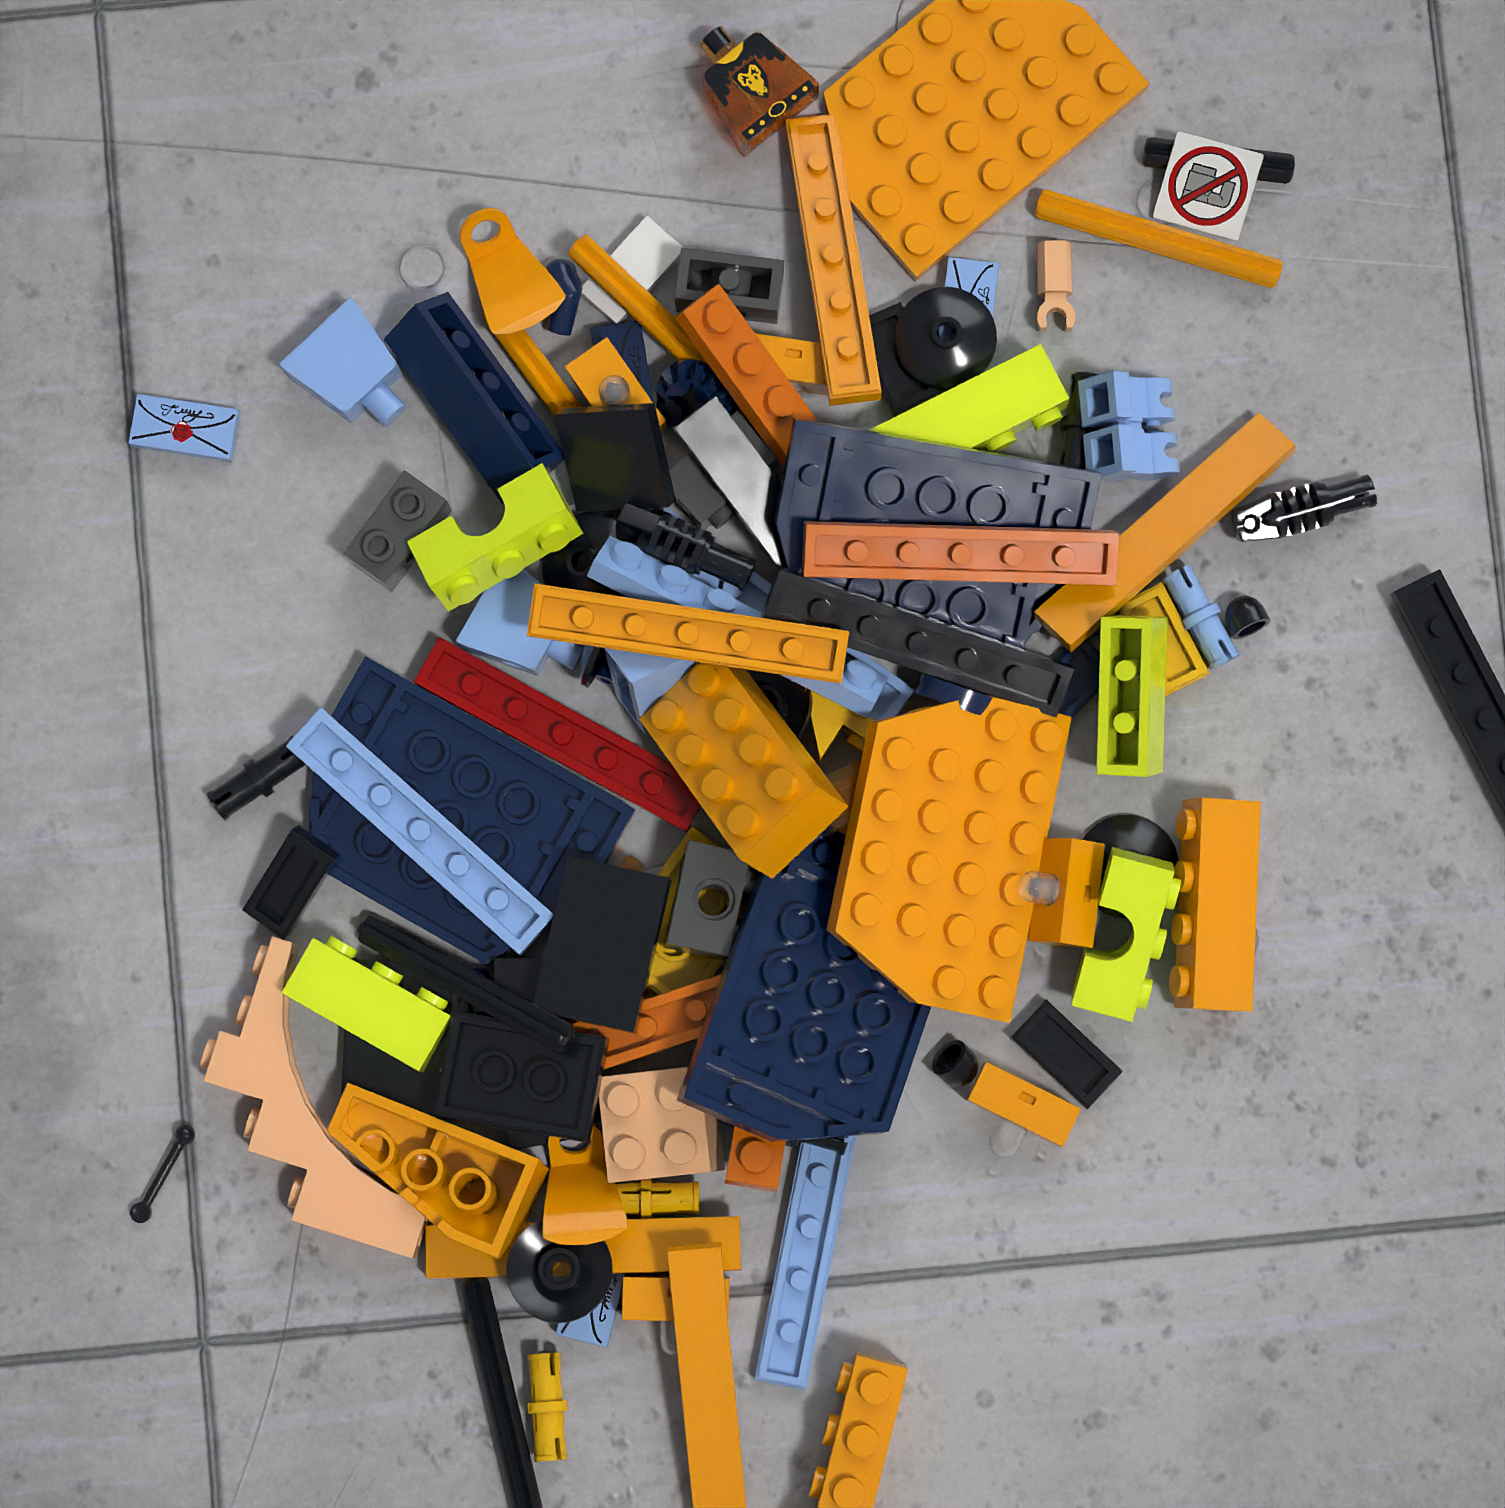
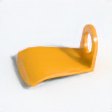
M484 208L472 213L464 220L459 230V240L469 259L491 333L511 334L539 323L557 310L565 300L566 294L548 270L517 237L508 216L502 210ZM487 220L498 223V231L491 239L484 242H477L472 239V231L479 223Z
M595 1122L593 1123L590 1143L580 1151H568L561 1146V1138L548 1136L551 1165L543 1215V1238L561 1245H588L614 1238L628 1228V1222L615 1182L608 1183L603 1136L599 1126Z

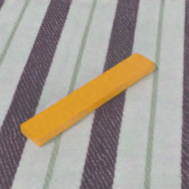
M834 115L786 119L785 131L829 406L881 400L882 391L838 126L835 125Z
M1258 412L1119 536L1116 585L1065 584L1034 611L1035 618L1070 652L1074 651L1101 626V617L1113 616L1295 453V444Z
M534 583L527 636L841 684L849 631Z
M740 1216L627 1219L628 1228L614 1238L605 1240L612 1257V1275L669 1273L668 1247L721 1242L724 1271H742ZM535 1222L524 1223L500 1259L452 1241L434 1225H426V1279L507 1278L506 1266L510 1249L517 1237ZM559 1263L553 1269V1276L571 1275V1266L568 1263Z
M721 1242L668 1247L667 1255L693 1508H747Z

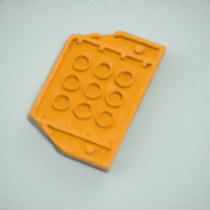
M934 0L823 92V99L827 115H834L835 125L839 130L851 207L910 276L917 281L1145 92L1150 83L1083 7L1066 0Z
M993 697L982 715L960 709L959 700L931 707H922L909 711L906 714L869 722L826 930L843 945L851 947L858 954L859 959L872 970H877L898 989L897 992L909 1002L1010 1023L1032 917L1043 840L1048 837L1072 717L1062 714L1053 717L1041 713L1039 708Z

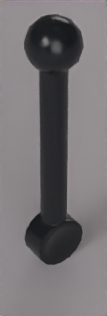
M182 1124L176 1129V1141L143 1200L131 1207L130 1216L133 1221L144 1223L152 1217L151 1205L184 1146L192 1143L195 1138V1131L190 1125Z

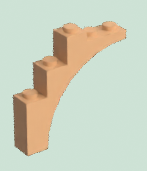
M272 937L269 947L261 945L254 962L252 974L259 976L253 997L245 995L238 1011L236 1024L243 1026L240 1036L219 1031L217 1040L209 1039L205 1046L200 1063V1068L207 1070L204 1082L263 1100L261 1109L253 1107L246 1123L244 1138L251 1139L247 1151L307 1169L305 1179L297 1176L290 1192L287 1206L295 1209L291 1221L409 1258H415L418 1256L429 1220L390 1186L362 1168L327 1132L326 1125L311 1104L296 1065L289 1026L290 998L281 993L293 973L299 945Z

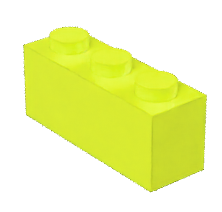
M1133 615L1101 617L1097 775L1149 777L1163 773L1168 617Z
M331 935L325 944L313 938L281 993L412 1068L424 1072L451 1024L452 1016L444 1012L449 1002L423 987L420 988L417 995L398 986L403 978L402 975L375 961L371 970L353 960L358 950Z

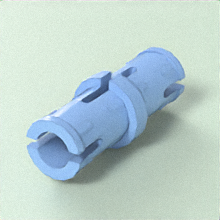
M1188 564L1182 567L1181 571L1178 569L1164 577L1161 581L1170 592L1184 618L1182 621L1187 631L1190 630L1209 664L1210 670H1214L1220 667L1221 664L1224 665L1235 659L1240 653L1236 650L1218 617V614L1221 613L1218 604H1211L1193 571L1192 565Z

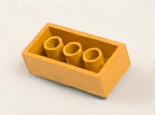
M697 662L639 718L738 858L772 879L849 807L746 669Z

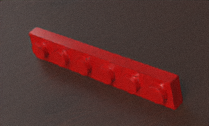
M440 637L414 680L417 686L685 833L689 830L701 808L700 803L672 764Z

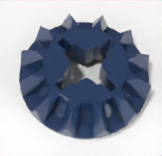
M685 359L674 362L661 373L659 381L653 389L657 393L656 408L662 411L667 419V427H673L690 414L688 401L681 397H684L693 386V392L696 393L695 401L703 404L712 396H716L730 416H732L734 406L732 396L711 367L703 361Z

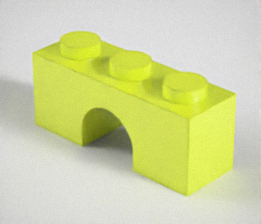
M543 463L497 489L504 502L505 512L500 524L491 532L482 536L466 535L453 516H450L407 541L430 589L448 612L459 605L473 601L478 594L504 579L516 576L525 567L551 552L561 550L570 541L584 534L561 490Z
M1115 847L1111 848L1100 887L1099 906L1123 913L1132 924V932L1126 943L1115 950L1102 951L1094 948H1083L1071 992V1006L1133 1022L1136 1008L1146 1009L1153 985V979L1145 978L1150 958L1160 959L1167 935L1166 929L1159 928L1164 908L1174 910L1181 886V880L1173 878L1175 873L1173 863Z

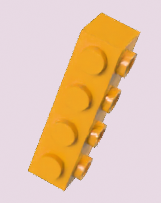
M1205 797L1182 801V809L1179 810L1176 818V834L1178 839L1181 840L1180 861L1175 866L1173 878L1181 880V886L1178 895V913L1175 914L1171 925L1172 940L1176 944V966L1171 969L1169 976V990L1172 997H1174V1008L1252 1012L1261 801Z
M856 1351L853 1363L843 1361L835 1391L844 1395L840 1414H829L822 1445L831 1447L826 1468L816 1465L809 1492V1497L818 1499L816 1508H873L908 1372L907 1365Z

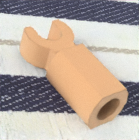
M1066 240L1039 242L1036 245L1037 294L1039 297L1044 298V303L1037 312L1036 327L1039 332H1045L1047 326L1046 316L1052 312H1058L1065 319V332H1071L1076 320L1074 308L1067 301V297L1073 294L1072 244Z

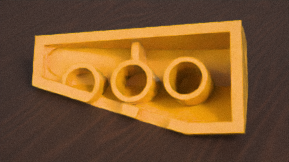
M347 1083L327 1129V1132L450 1240L497 1259H500L529 1218L549 1170L536 1157L350 1083Z

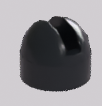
M1247 595L1234 598L1228 604L1225 614V622L1233 639L1248 637L1263 629L1270 622L1264 606L1256 598Z
M954 1040L944 1045L937 1052L932 1062V1070L945 1083L953 1087H961L971 1083L977 1076L978 1062L974 1052L964 1042Z

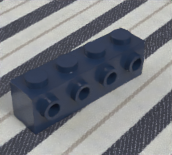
M449 292L415 304L384 338V341L397 357L400 364L405 368L428 403L433 407L502 504L504 502L497 490L498 488L543 463L550 474L564 460L562 448Z

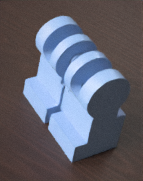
M1112 370L1078 381L1082 427L1103 428L1083 435L1086 469L1102 473L1101 481H1121L1125 479L1147 481L1170 478L1180 474L1179 459L1170 458L1165 453V449L1177 446V435L1159 430L1144 433V429H1142V426L1151 428L1175 420L1174 409L1165 407L1160 402V399L1173 395L1170 379L1129 376V372Z

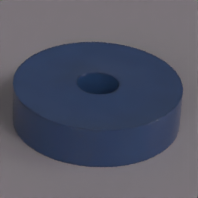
M921 673L915 693L942 703L959 700L960 709L977 715H982L993 699V696H987V694L925 673Z

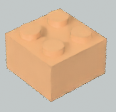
M688 1067L602 1077L599 1103L608 1183L725 1170L718 1119L677 1101Z

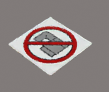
M1181 131L1177 132L1153 218L1228 239L1238 240L1262 164L1263 154Z

